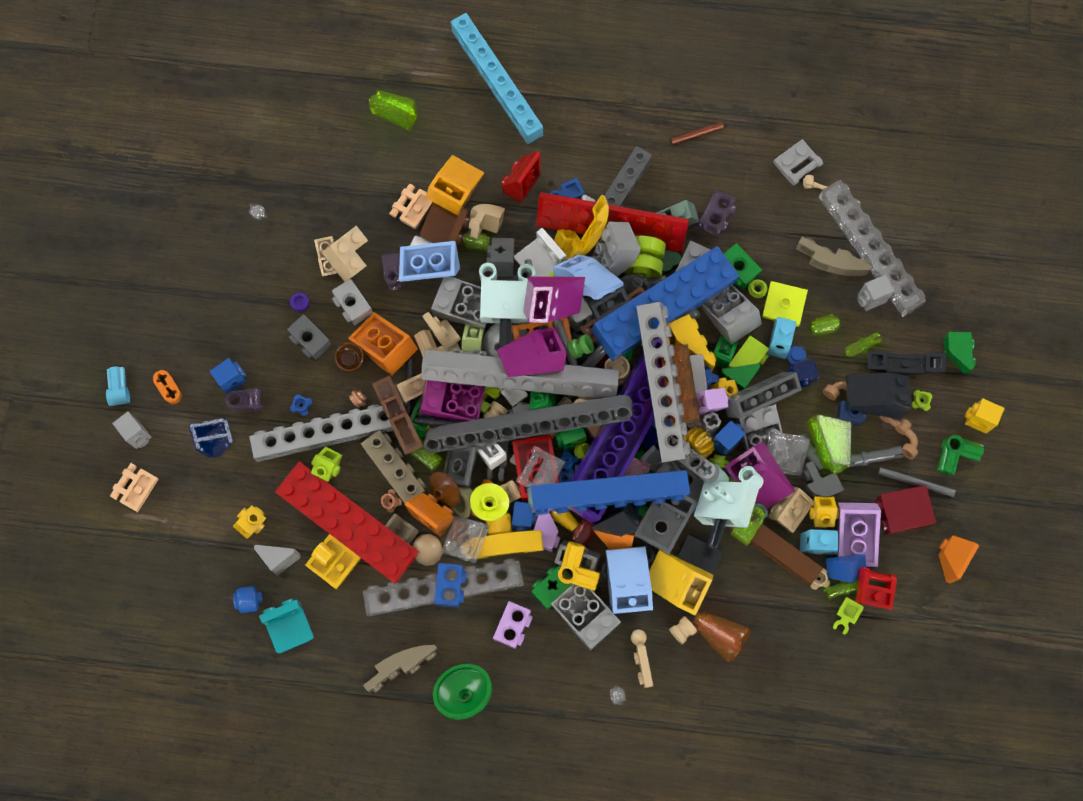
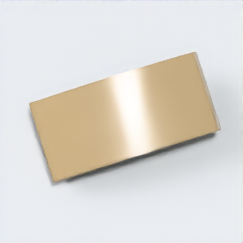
M333 236L314 240L322 276L336 274L337 271L322 253V251L334 243Z

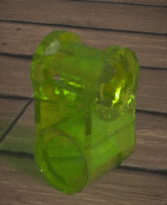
M754 507L752 515L756 513L759 515V520L752 521L750 518L748 528L735 527L730 535L747 546L765 518L761 508Z

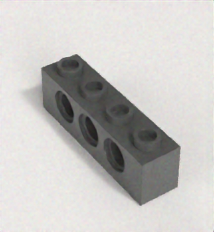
M638 146L635 147L605 194L609 205L620 207L625 205L651 164L652 154Z
M781 372L728 396V407L725 408L727 416L743 418L801 391L797 372Z

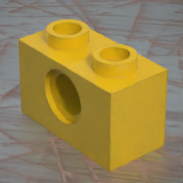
M982 398L978 403L975 402L972 408H968L965 414V418H967L965 425L987 434L998 425L1004 408Z

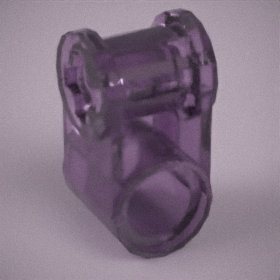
M400 252L382 254L384 279L388 288L397 290L403 284V281H399Z
M263 390L231 391L226 395L225 402L233 412L261 411L264 409V406L261 404ZM234 398L240 399L237 405H231V401Z

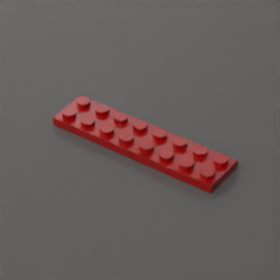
M540 192L536 226L555 230H571L577 234L584 235L595 218L592 209L596 202ZM608 204L609 212L606 226L608 222H629L635 236H649L660 239L666 244L665 250L682 253L689 219Z
M298 462L275 493L396 584L420 552L325 480L313 475L312 471L301 462Z

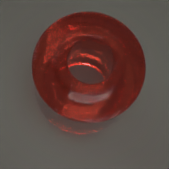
M583 518L572 532L571 539L583 546L585 544L588 545L596 534L592 529L593 523Z

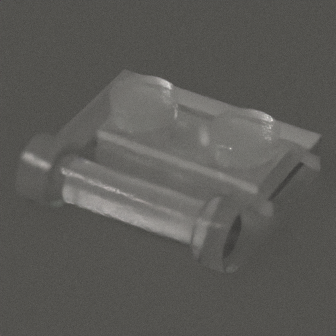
M533 446L532 454L521 476L517 477L516 482L527 488L532 485L555 483L565 461ZM541 457L544 461L533 482L528 480V477L538 458Z

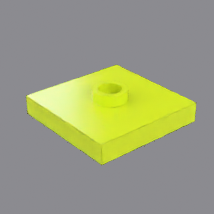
M771 281L762 318L775 321L777 317L796 321V326L799 327L808 290Z

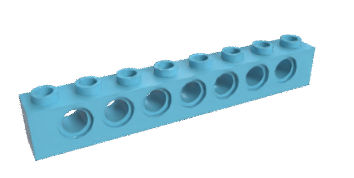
M467 13L452 20V33L526 143L530 144L542 137V124Z

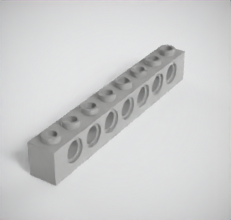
M661 302L636 306L662 462L689 459L688 454L691 453L690 445L685 440L687 426L682 421L684 408L683 404L679 403L678 397L681 395L680 385L676 384L675 376H678L676 364H673L672 360L675 353L673 345H670L669 342L671 329L666 324V318H668L667 307L663 306ZM654 319L659 320V326L656 329L651 328V322ZM657 338H661L662 346L656 349L654 341ZM664 357L666 361L665 366L659 368L657 361L659 358ZM663 377H667L669 384L663 388L660 385V380ZM667 396H670L672 399V404L669 407L663 404V400ZM672 415L675 418V424L670 427L667 425L666 420ZM673 435L678 437V444L676 446L670 444V438Z
M371 405L366 410L353 409L348 414L341 415V413H336L326 419L314 418L309 423L296 422L291 427L279 426L273 428V431L270 432L257 431L249 437L253 458L260 462L369 437L378 430L381 433L394 430L389 419L386 421L380 420L381 415L385 413L383 407ZM364 418H371L370 424L362 425ZM346 422H352L350 429H343V425ZM332 426L333 431L330 434H325V428ZM308 431H314L313 437L305 438ZM289 435H295L293 442L288 443L286 441ZM271 439H276V444L273 447H268V442Z

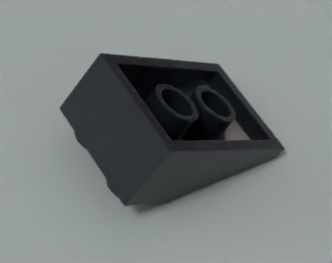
M895 373L852 374L846 376L847 408L900 421L912 409L908 376Z

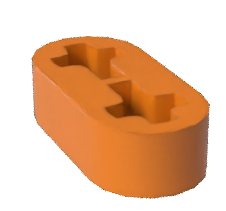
M164 370L157 371L153 376V381L163 398L170 404H176L181 401L182 393L171 375ZM161 376L166 377V386L159 382ZM169 389H171L175 393L174 399L169 397Z

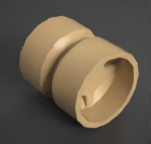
M621 356L613 362L609 358L605 363V369L619 370L618 386L624 385L631 373L628 360Z

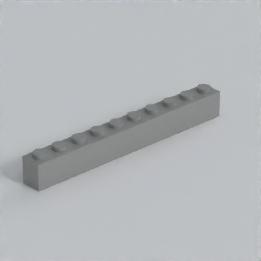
M425 350L421 379L601 399L616 396L619 370L565 365L564 371L507 377L499 357Z

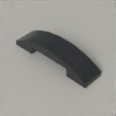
M867 351V370L911 375L945 373L946 353L919 355L887 353V351Z

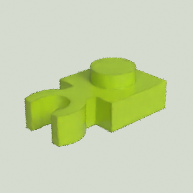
M845 597L837 612L841 619L834 623L833 629H836L839 624H843L845 628L842 634L845 635L849 630L848 623H856L864 606Z

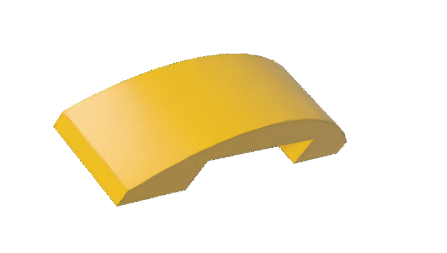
M604 195L600 196L592 211L595 218L580 242L573 239L566 250V260L577 255L585 256L600 239L605 229L609 206Z
M542 531L512 532L467 540L468 560L519 552L543 551Z

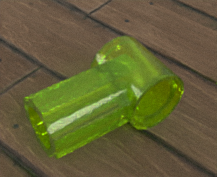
M419 438L423 447L409 454L433 471L443 458L436 452L431 453L425 450L424 442Z

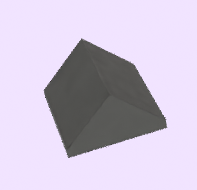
M465 447L447 451L443 472L448 474L456 482L457 486L471 488L478 454L477 448Z

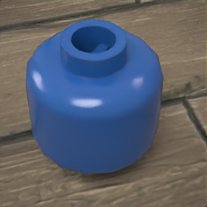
M255 586L238 588L236 593L233 594L235 609H238L240 613L257 611L259 604L263 603L262 592H257Z

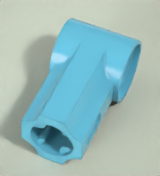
M110 367L107 369L108 389L106 390V399L108 405L115 406L130 403V393L126 387L125 368Z

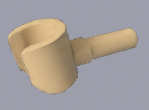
M806 175L803 178V186L806 189L813 187L824 191L829 189L827 186L814 182V176Z

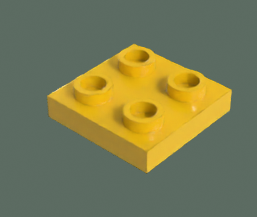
M329 534L324 542H321L315 548L311 555L312 557L305 566L337 590L361 558Z

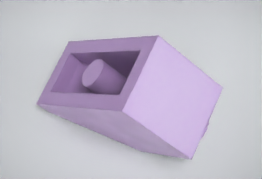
M548 511L547 515L538 516L533 531H542L543 548L552 552L553 547H558L561 537H558V529Z

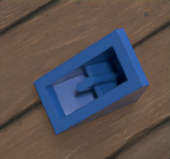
M865 554L826 558L827 577L830 579L853 582L859 579V569L861 567L867 568Z

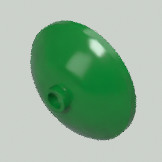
M460 664L445 671L437 680L433 689L434 704L438 711L447 718L455 720L470 718L483 710L489 702L492 694V682L486 671L477 665Z

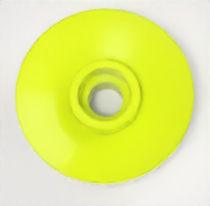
M482 484L472 492L470 507L478 518L485 521H495L506 514L509 507V497L506 491L496 484ZM490 502L493 506L487 507L485 503Z

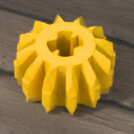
M694 427L687 431L685 435L686 443L689 442L690 448L706 459L715 450V443L711 440L712 437L708 435L707 431L704 432L701 427Z

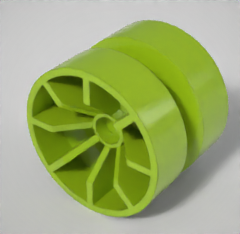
M635 236L641 250L635 262L623 273L625 275L636 274L647 279L661 277L663 262L661 260L665 255L666 244L654 237Z

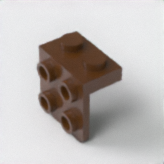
M433 204L420 232V237L434 243L455 241L459 245L463 237L461 231L467 227L470 220L467 217L468 210L461 208L459 215H456L439 205Z

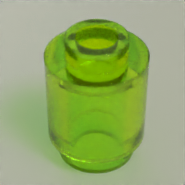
M471 230L468 233H464L462 243L465 244V248L483 252V250L488 251L491 237L485 233H480L476 239L470 237Z
M833 314L815 318L814 321L810 322L813 335H819V337L838 332L840 327L838 317H834Z

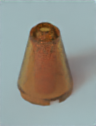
M708 612L698 613L693 621L700 635L729 663L740 653L743 648L741 646L744 641L747 642L751 630L746 626Z

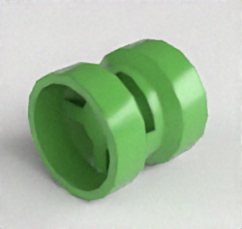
M585 334L578 340L568 341V350L571 356L577 359L582 357L584 353L590 354L594 352V345L591 338Z

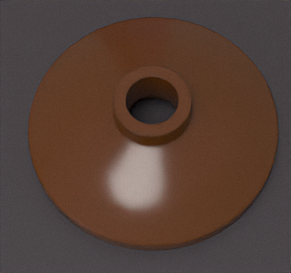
M444 472L432 474L429 486L438 502L448 508L458 505L460 502V491L456 482Z

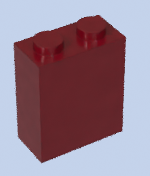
M926 485L881 494L875 501L881 510L882 519L880 524L886 535L930 527L936 524Z

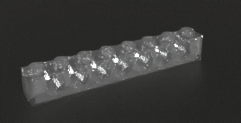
M840 179L823 189L819 195L820 200L860 257L872 266L870 271L874 277L887 276L894 289L890 300L902 317L921 307L926 301L923 291L916 287L913 277L906 273L901 260L894 256L891 246L885 243L881 232L872 225L871 218L867 213L863 212L859 201L853 198L848 185L843 184ZM838 200H843L845 205L840 204ZM848 215H854L856 219L852 220ZM859 230H864L866 235L861 234ZM869 245H875L877 250L871 249ZM880 260L887 261L888 265H883ZM891 275H896L898 280H893ZM901 290L908 291L909 296H905Z
M512 558L503 560V564L499 565L491 562L484 564L483 568L476 569V566L466 567L464 570L467 571L466 579L468 580V585L461 588V591H464V598L522 587L524 584L520 563ZM500 570L507 573L506 579H497V572ZM449 571L447 579L450 581L455 580L458 575L457 572ZM437 574L426 575V579L418 580L417 577L406 579V583L401 584L389 582L386 587L379 588V585L367 587V590L363 591L366 614L374 616L434 604ZM480 574H485L488 580L484 584H479L477 577ZM426 585L429 587L428 594L420 595L419 588ZM404 589L410 592L407 599L399 597L400 592ZM447 591L444 598L447 601L453 600L455 592ZM384 593L390 594V600L387 603L380 602V597Z

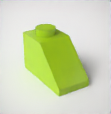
M749 336L728 365V368L759 363L763 365L769 357L767 355L769 348L752 336Z

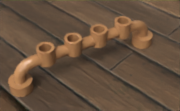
M840 381L833 385L828 384L823 390V394L830 400H836L840 395L839 389L846 390V382ZM880 416L882 421L890 423L898 433L906 435L910 439V444L906 443L902 447V454L909 459H914L918 454L916 449L918 438L909 429L911 423L906 419L899 421Z

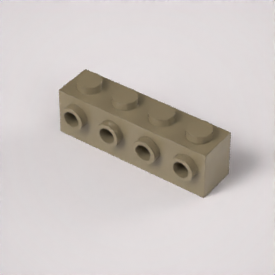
M378 430L360 444L404 504L421 493L426 494L424 490L426 485L420 478L416 479L414 477V469L409 463L405 465L402 461L404 456L399 449H393L390 445L392 440L388 434H382Z

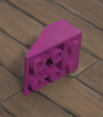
M528 276L523 310L528 322H551L580 313L585 277Z
M556 328L535 330L497 349L507 377L564 371L566 351Z
M425 380L418 414L428 417L435 416L437 419L463 422L477 420L480 415L485 386Z
M764 442L752 447L725 465L735 482H741L739 472L746 466H752L761 475L763 485L758 490L755 502L762 504L766 509L795 492Z

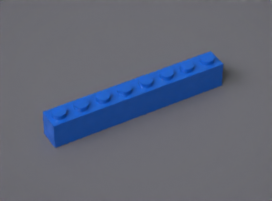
M687 470L532 485L527 489L530 513L542 516L547 515L548 511H556V514L567 513L568 509H576V512L588 510L587 507H595L596 510L606 509L607 505H615V508L627 506V503H634V506L644 505L646 501H653L654 504L664 503L665 499H672L673 502L685 500L684 497L690 494Z

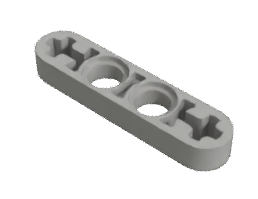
M671 436L670 444L676 446L678 439ZM691 448V453L688 454L689 459L676 461L707 483H712L719 477V471L714 464ZM694 460H700L698 466L691 467V463ZM704 467H705V469L708 470L709 472L712 471V473H711L710 475H709V474H706V473L704 472V470H703Z

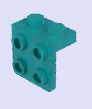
M286 600L282 602L283 606L276 609L275 607H270L263 611L264 614L259 616L261 622L267 627L277 653H283L304 644L314 637L302 605L298 600Z

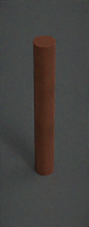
M720 121L672 137L670 142L674 145L724 128L723 122Z

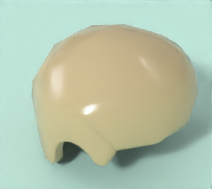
M421 534L415 538L412 547L420 552L415 559L425 566L434 565L440 560L443 553L439 539L431 534Z

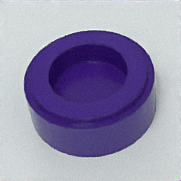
M296 293L290 299V305L296 312H304L309 308L310 302L304 293Z

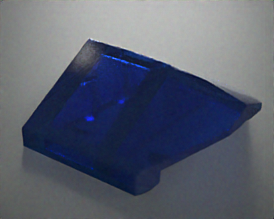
M226 418L188 425L195 450L209 458L220 456L233 442Z

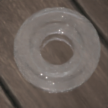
M618 685L610 689L613 704L623 705V701L626 700L624 689H620Z

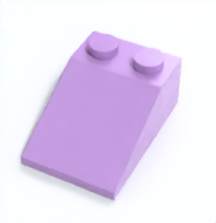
M838 503L837 557L865 554L866 566L878 567L881 510L878 504Z

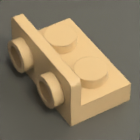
M429 312L423 315L429 328L445 350L455 345L461 339L447 319L440 322L436 316L432 317Z
M793 487L794 493L775 504L768 515L770 519L777 521L790 533H794L814 503L806 493L797 487Z

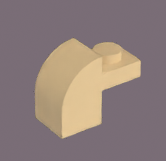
M492 204L474 206L471 209L469 220L470 237L477 239L483 229L497 233L503 223L505 208Z

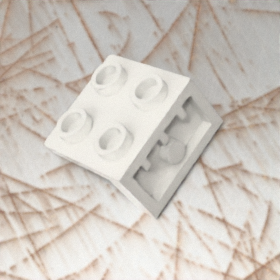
M541 228L536 232L537 239L517 253L514 259L520 266L525 264V260L531 259L535 269V276L547 277L554 271L553 266L566 261V254L546 231Z

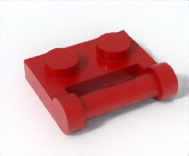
M861 567L858 571L859 584L856 602L892 610L897 583L896 575L890 573L885 575L870 571L869 568ZM869 579L885 582L886 588L870 585Z

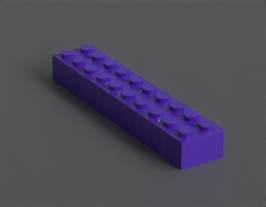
M657 338L654 341V347L656 349L662 346V340L660 338ZM674 348L675 356L672 357L673 364H676L679 374L683 367L682 357H685V355ZM644 350L618 394L631 398V418L626 421L601 425L570 482L623 477L655 419ZM664 357L659 358L657 361L659 368L665 366L666 361ZM663 377L660 380V385L663 388L669 384L667 377ZM587 507L588 510L576 512V509H570L591 523L599 521L605 509L596 510L595 507Z

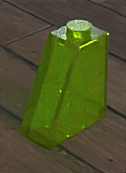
M378 90L369 100L371 113L410 131L418 117L416 102L411 98Z
M818 414L809 419L807 424L823 468L830 469L834 473H840L850 467L851 423Z

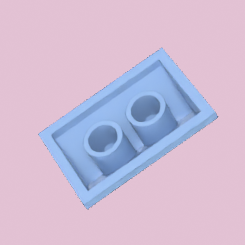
M455 241L400 247V282L455 276L460 270Z

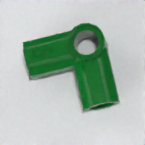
M958 435L945 438L941 444L942 452L937 471L955 475L959 456L980 461L983 456L984 445L962 439ZM951 440L956 443L955 449L950 447Z

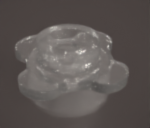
M249 204L251 208L248 212L258 220H261L263 216L267 218V215L264 213L266 210L261 205Z

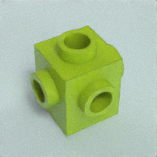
M325 446L318 455H315L311 463L313 465L311 473L328 482L333 476L336 477L341 469L339 463L342 455Z

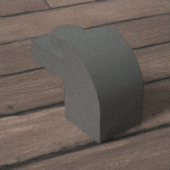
M655 445L640 458L642 463L655 473L683 471L676 461L662 462L660 449Z
M813 461L804 465L802 474L805 480L810 482L804 489L813 498L814 496L833 497L844 491L836 472L821 478Z

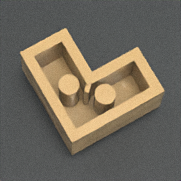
M357 226L322 251L344 282L366 267V264L355 250L368 240Z

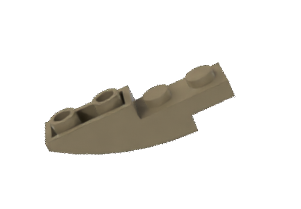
M802 237L796 247L800 252L812 257L809 262L810 265L826 272L845 276H867L872 268L866 260L852 256V253L847 250L838 249L837 253L834 254L829 248L817 245L810 238Z
M423 645L393 654L375 665L379 673L363 686L368 692L373 691L376 693L384 686V681L388 678L393 680L400 674L399 670L401 668L406 674L409 672L413 674L421 668L419 664L424 660L428 662L437 655L436 651L439 649L435 645Z

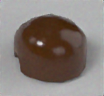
M344 343L335 352V362L343 371L353 372L363 363L364 353L361 347L355 343Z

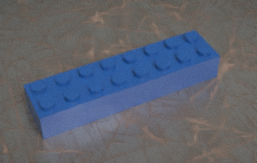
M716 246L594 323L591 332L613 362L642 343L636 306L655 302L663 303V306H666L668 310V318H666V324L668 325V323L685 316L732 286L739 278V275L719 247ZM654 319L651 322V328L656 329L659 326L658 319Z

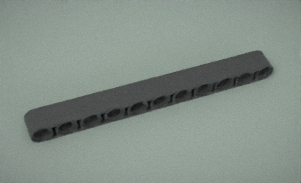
M618 395L436 426L426 431L424 448L428 452L435 453L626 421L632 416V400L629 396Z

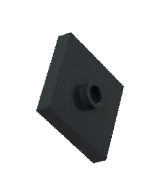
M688 535L677 558L714 574L724 551L711 549L707 543Z

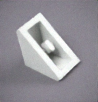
M496 442L474 446L490 470H493L507 460L506 453Z

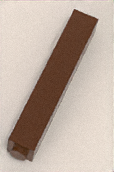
M752 516L748 528L727 526L809 587L823 569Z

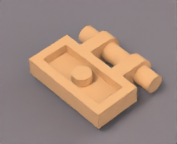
M409 184L406 189L402 190L401 197L397 202H394L392 205L393 209L389 214L395 218L398 213H402L400 221L416 230L434 202L427 199V192L421 189L416 194L412 193L415 187ZM411 200L407 208L404 207L406 201Z
M130 463L128 468L123 470V476L119 482L114 484L112 488L114 490L110 497L117 500L120 493L123 494L119 502L138 512L159 479L141 468L137 475L134 474L137 466ZM129 479H132L133 481L128 489H124Z

